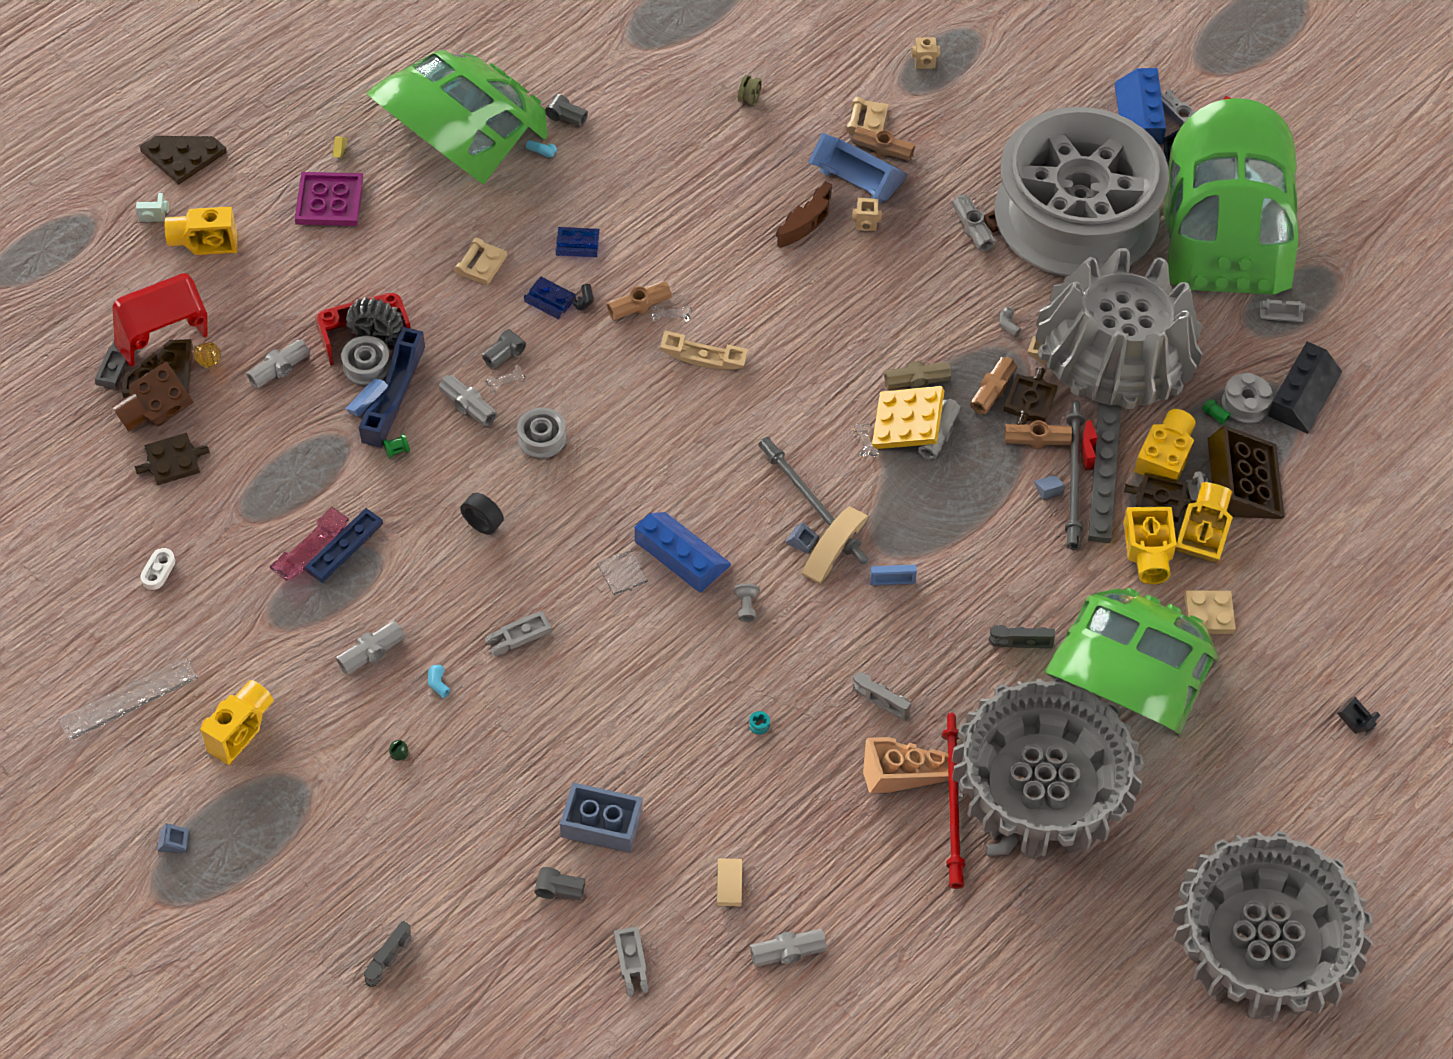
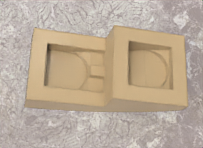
M718 858L717 906H741L742 859Z

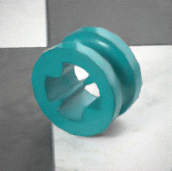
M763 711L752 713L749 718L750 730L758 735L766 733L770 727L769 715ZM763 720V723L756 725V722Z

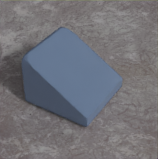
M1055 475L1034 481L1043 500L1061 495L1064 492L1065 486L1063 482Z
M801 523L793 529L785 542L808 554L819 536L805 523Z
M166 823L159 833L157 851L185 852L189 829Z

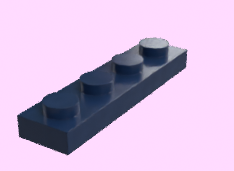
M365 508L304 566L305 571L323 583L383 525V520Z

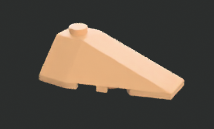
M890 737L867 738L863 774L869 793H891L949 781L948 753L935 749L923 750L916 748L917 745L912 743L908 745L896 742V739Z

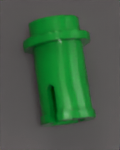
M1207 400L1202 407L1206 415L1210 414L1224 425L1230 418L1231 413H1228L1216 404V400Z

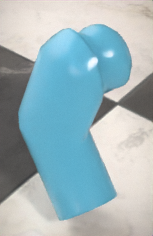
M532 140L526 143L527 150L547 158L553 157L557 152L554 144L545 145Z
M433 665L428 670V685L444 698L450 692V688L441 682L445 669L442 665Z

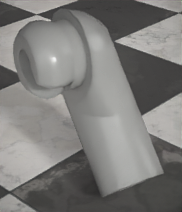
M1005 307L999 315L1000 326L1012 336L1017 337L1021 328L1013 323L1012 316L1014 315V310L1010 307Z
M1016 833L1010 836L1004 835L997 844H986L987 856L1010 854L1018 842Z

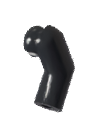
M583 284L581 286L582 297L578 296V300L574 299L573 305L577 310H585L593 303L594 297L590 284Z

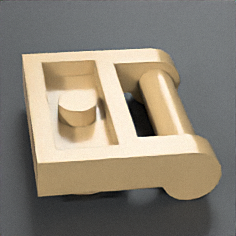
M861 97L853 98V110L850 122L847 124V133L854 135L857 127L874 132L884 130L888 104L865 101ZM861 110L866 111L863 126L858 125Z
M476 237L472 240L471 247L462 261L454 267V271L458 275L488 286L506 259L507 251L484 243L483 240ZM478 251L482 252L473 268H468Z

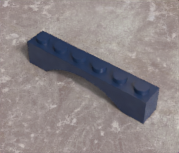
M402 327L385 380L388 386L374 404L366 410L359 426L361 443L380 448L383 447V440L387 438L425 349L423 331Z

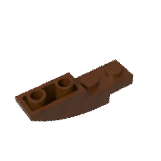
M825 181L820 188L818 187L815 190L812 200L807 201L804 208L797 206L793 212L788 214L785 224L779 226L776 232L778 247L782 248L799 241L825 220L829 215L832 184Z

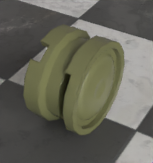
M745 75L739 87L738 102L743 103L745 101L749 105L755 106L760 96L762 79H752L751 76Z

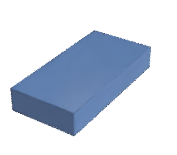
M373 378L345 409L349 414L361 416L388 385L384 380Z
M916 565L871 566L870 585L914 584L917 574Z

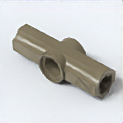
M914 361L905 368L884 370L885 386L887 389L908 386L916 389L925 388L929 383L951 381L950 364L948 362L924 365L921 361Z

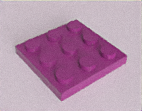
M301 172L295 224L358 226L364 180L363 173Z

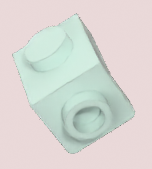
M158 193L157 202L136 203L139 222H164L165 213L169 212V203L165 201L163 193Z

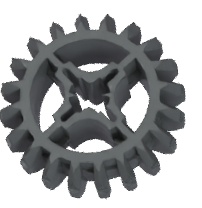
M365 297L363 300L358 299L357 302H353L346 315V326L349 327L350 333H354V338L373 336L382 340L386 346H392L393 343H396L402 327H404V319L401 318L402 313L396 312L397 307L390 306V302L384 303L382 299L378 301L374 297L371 300Z

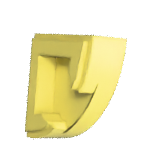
M335 137L333 157L341 158L343 156L348 138Z

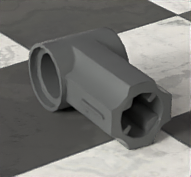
M557 94L545 109L547 117L551 120L559 121L563 119L579 127L585 124L588 117L587 110L571 104L561 94Z
M507 329L500 335L498 342L482 354V358L488 367L495 369L509 357L519 356L525 350L526 342L512 330Z
M542 867L539 871L534 892L537 896L545 899H553L555 896L581 901L586 881L585 878L561 874L558 870L551 867Z

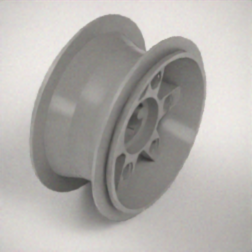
M1069 107L1037 115L1022 124L1008 139L1001 158L1002 183L997 191L995 200L997 227L1008 246L1019 257L1039 269L1056 275L1070 276L1089 257L1095 258L1098 267H1102L1111 255L1120 248H1126L1130 252L1131 266L1147 253L1158 233L1160 222L1159 206L1166 195L1169 182V169L1165 155L1154 138L1142 127L1121 115L1106 110L1089 107Z

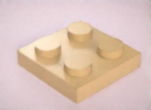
M1186 590L1185 605L1188 617L1192 615L1202 619V624L1206 626L1209 634L1235 633L1231 591ZM1188 630V632L1191 634H1197L1195 632Z

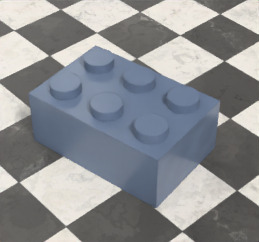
M573 782L560 822L561 837L631 853L643 812V800L641 797Z

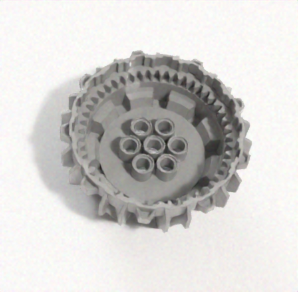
M1120 248L1111 255L1102 267H1098L1095 258L1089 257L1070 276L1065 277L1063 284L1053 286L1050 296L1051 304L1049 306L1044 305L1039 311L1036 322L1038 329L1035 339L1042 345L1038 351L1040 360L1047 361V367L1053 371L1060 381L1070 387L1073 394L1086 396L1093 401L1103 404L1119 405L1125 409H1134L1136 405H1150L1159 400H1166L1170 394L1177 396L1183 390V383L1192 380L1195 369L1198 368L1203 355L1196 343L1203 325L1196 320L1197 312L1194 309L1192 293L1188 283L1181 282L1172 290L1166 260L1161 257L1156 258L1145 277L1129 273L1130 252L1126 248Z
M1057 677L1051 682H1044L1041 679L1026 683L1017 681L1015 687H1007L1002 684L995 688L994 698H982L979 702L978 711L968 712L966 723H961L957 737L964 743L954 747L952 762L957 764L954 766L952 778L959 783L962 793L968 794L972 800L969 804L968 816L977 817L982 825V831L987 832L994 840L1002 834L1010 836L1013 833L1023 835L1021 852H1023L1024 856L1032 858L1046 855L1049 840L1059 841L1069 853L1080 848L1088 850L1091 842L1096 839L1103 842L1106 841L1110 830L1107 822L1110 820L1120 822L1126 813L1132 812L1136 800L1134 796L1138 795L1142 783L1134 774V772L1141 770L1143 766L1142 755L1137 754L1139 743L1131 740L1129 735L1131 726L1119 720L1118 717L1121 710L1115 704L1108 705L1103 703L1100 696H1095L1081 687L1070 686V684H1067V681ZM1027 758H1034L1035 761H1030ZM1051 758H1056L1060 761H1053ZM1016 776H1023L1024 779H1019ZM1040 776H1045V777H1047L1048 779H1047V780L1042 779V778H1040ZM1064 777H1070L1073 780H1067ZM1029 794H1034L1037 798H1032ZM1052 795H1059L1062 798H1055Z
M1276 831L1272 837H1265L1260 832H1257L1255 836L1246 838L1237 835L1234 841L1230 843L1223 839L1216 842L1213 846L1214 855L1201 854L1195 866L1197 870H1187L1178 896L1185 901V904L1176 907L1172 916V921L1180 925L1176 929L1174 941L1183 945L1186 955L1192 961L1201 962L1195 969L1192 978L1195 981L1200 979L1208 995L1215 1000L1219 999L1227 990L1228 998L1236 1002L1243 998L1249 999L1247 1017L1254 1019L1271 1017V1021H1276L1281 1005L1286 1004L1294 1014L1311 1011L1317 1015L1321 1013L1325 1001L1334 1005L1337 1004L1343 994L1339 983L1352 984L1359 973H1362L1367 963V959L1362 954H1367L1372 944V940L1363 932L1371 928L1373 924L1372 914L1363 910L1367 901L1365 898L1359 897L1355 888L1357 885L1356 880L1347 878L1343 873L1346 865L1339 858L1332 860L1323 855V849L1319 851L1304 843L1305 841L1302 839L1300 842L1292 840L1286 832ZM1248 914L1255 915L1257 919L1249 917ZM1273 914L1281 916L1282 919L1275 918ZM1238 933L1246 935L1247 938L1239 937ZM1263 934H1269L1272 939L1265 938ZM1287 934H1293L1297 939H1292ZM1252 953L1259 954L1262 958H1255ZM1277 954H1283L1287 959H1282Z

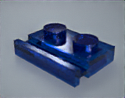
M558 227L556 256L598 257L600 229Z
M542 276L529 289V293L524 295V302L557 319L561 318L560 315L565 313L573 304L574 299H576L575 293Z

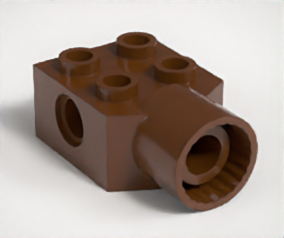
M166 361L129 385L130 395L112 406L128 432L146 421L159 426L192 405L194 401Z

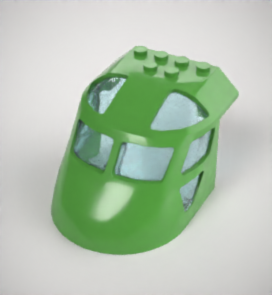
M438 50L406 69L387 76L366 93L399 121L483 185L528 127L544 140L548 136L546 110L540 106L542 101L533 94L529 97L526 94L528 91L499 67L492 63L488 65L480 58L468 53L457 54L449 53L446 50Z
M1242 98L1216 101L1195 112L1178 131L1170 153L1169 182L1163 210L1170 238L1167 261L1170 283L1178 285L1181 282H1186L1190 290L1271 295L1292 288L1298 248L1297 187L1295 181L1297 170L1296 148L1288 125L1270 107L1257 101Z
M1128 587L1126 590L1117 588L1089 595L1074 625L1070 626L1065 640L1054 653L1044 673L1054 679L1056 677L1137 712L1180 735L1213 661L1217 662L1219 658L1208 630L1202 624L1203 620L1192 615L1188 617L1181 614V609L1174 605L1168 604L1165 607L1161 605L1159 599L1148 594L1146 597L1140 596L1139 592Z

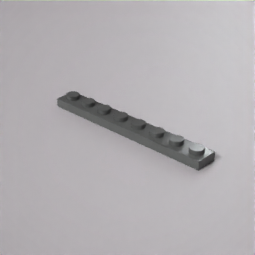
M1099 403L1096 432L1098 438L1095 448L1096 460L1093 470L1088 541L1111 542L1121 406Z

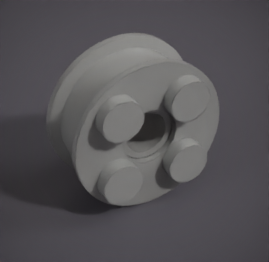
M360 336L354 338L344 346L341 353L344 374L355 384L367 386L373 378L383 380L388 374L391 365L388 347L382 340L376 337Z
M1251 373L1239 374L1227 382L1222 396V407L1228 413H1231L1230 418L1237 422L1245 424L1256 423L1267 415L1273 399V393L1270 385L1261 377Z
M534 408L524 413L518 421V443L520 448L529 456L538 459L548 458L556 455L566 443L565 421L555 410L550 408Z

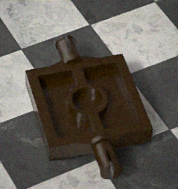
M1038 367L1034 377L1020 374L1015 376L1003 411L1019 416L1017 425H1025L1027 419L1046 422L1058 385L1047 383L1043 380L1044 373L1046 372L1044 368L1040 372L1041 367Z
M184 433L144 445L147 453V463L134 467L137 475L150 471L158 486L200 473L197 457L208 454L210 451L207 444L194 448L190 443L188 434Z
M1146 472L1139 487L1126 483L1124 493L1136 495V507H1172L1174 522L1179 521L1184 507H1188L1190 503H1196V500L1187 498L1188 482Z

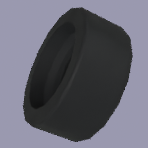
M472 493L460 506L464 519L480 533L491 535L504 521L500 508L484 494Z

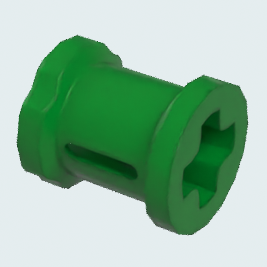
M401 434L400 437L389 441L387 439L383 440V445L389 459L395 454L410 452L405 434Z

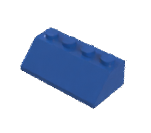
M1137 68L1115 82L1118 115L1133 121L1148 132L1158 144H1163L1166 124L1158 68Z
M666 512L650 513L634 527L635 542L699 593L705 590L731 566L728 560Z

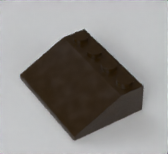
M1223 425L1207 439L1212 483L1232 490L1227 512L1232 517L1284 518L1276 444Z

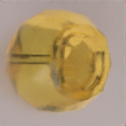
M207 342L195 346L194 359L197 364L202 367H212L219 362L221 351L217 344Z

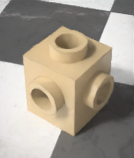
M935 37L916 38L915 46L911 47V57L915 58L916 69H933L936 67V58L940 57V45H936Z
M858 198L857 209H853L852 221H856V230L876 231L877 223H881L882 210H878L879 199Z

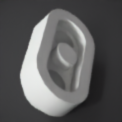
M158 549L150 557L141 573V581L145 588L155 590L160 588L166 581L175 565V557L170 549Z

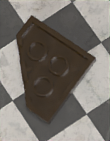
M154 136L139 146L140 151L178 185L227 153L226 147L213 136Z
M192 339L169 340L158 353L155 354L153 352L140 362L141 366L136 370L126 373L123 377V398L130 395L129 385L166 361L189 394Z

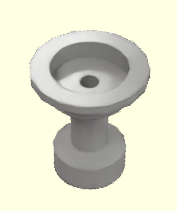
M755 584L735 586L733 593L742 600V609L738 611V620L742 622L756 620V611L751 609V600L760 593V587Z

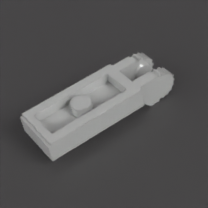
M539 611L501 627L500 630L486 636L485 641L487 645H494L504 638V642L495 645L491 649L493 656H500L509 649L512 650L552 633V628L544 613Z
M862 672L855 674L853 689L856 693L903 721L908 719L911 703L905 697L896 695L884 685L871 681V677Z
M638 926L614 930L622 979L625 980L627 996L633 995L634 988L630 977L640 976L642 992L648 993L647 969Z

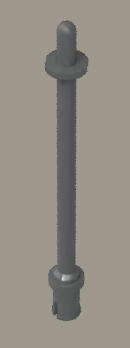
M1073 401L1072 413L1066 417L1067 424L1072 427L1070 521L1065 524V531L1067 532L1066 547L1070 548V550H1077L1081 548L1080 537L1083 531V524L1079 522L1080 426L1085 423V416L1080 414V402Z
M770 437L763 438L758 445L768 456L769 462L773 465L778 464L830 526L835 520L834 517L785 461L783 450L778 449ZM850 538L843 552L846 555L853 554L861 564H866L868 558L859 548L861 541Z

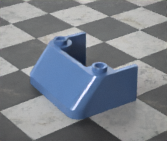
M823 132L808 163L820 167L819 171L827 176H830L831 173L865 189L872 194V199H879L878 202L880 203L883 200L888 201L907 176L906 172L839 138Z

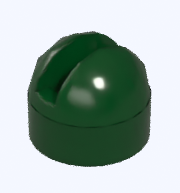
M395 740L390 744L389 753L391 758L400 761L408 756V746L404 741Z

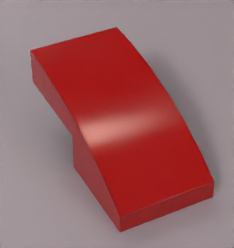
M1091 420L1086 421L1081 444V457L1085 471L1094 469L1096 460L1094 450L1098 437Z

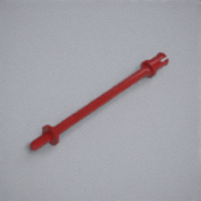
M950 712L947 715V729L941 733V737L948 742L951 857L946 860V867L949 868V887L961 889L964 887L963 868L966 866V862L960 856L958 783L952 778L954 766L957 765L952 762L953 749L957 746V740L960 738L957 737L959 729H956V715Z

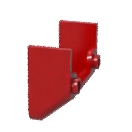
M187 273L176 275L118 298L112 306L114 345L131 367L135 365L134 351L142 349L147 345L150 338L149 333L186 319L187 323L190 326H195L204 338L208 336L207 311L193 279Z
M384 293L373 296L378 301L382 299L384 303L390 302L391 307H397L396 312L402 313L401 318L404 319V327L411 329L402 299L398 294ZM353 302L323 309L316 314V325L330 365H334V360L326 331L346 326V315Z

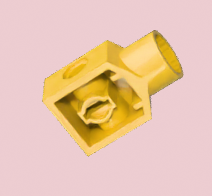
M232 207L189 209L186 216L165 218V237L168 247L185 246L194 255L237 253L238 233Z
M1172 409L1167 412L1162 424H1153L1137 457L1134 472L1143 476L1146 472L1179 480L1190 457L1194 443L1191 434L1196 422L1192 415L1180 409Z
M1202 482L1196 503L1188 504L1175 551L1214 563L1219 562L1232 521V516L1227 512L1232 490L1221 485Z
M1127 507L1123 524L1128 560L1137 563L1138 576L1142 583L1154 585L1167 581L1171 575L1169 561L1173 559L1177 545L1172 507Z
M249 680L236 695L230 694L226 700L219 703L216 711L211 717L203 721L200 728L208 753L227 765L233 762L259 732L263 713L274 702L272 695L259 683Z

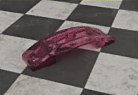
M331 507L317 520L318 526L289 554L284 552L270 566V569L286 581L296 577L305 571L304 566L345 528L349 519L334 507Z

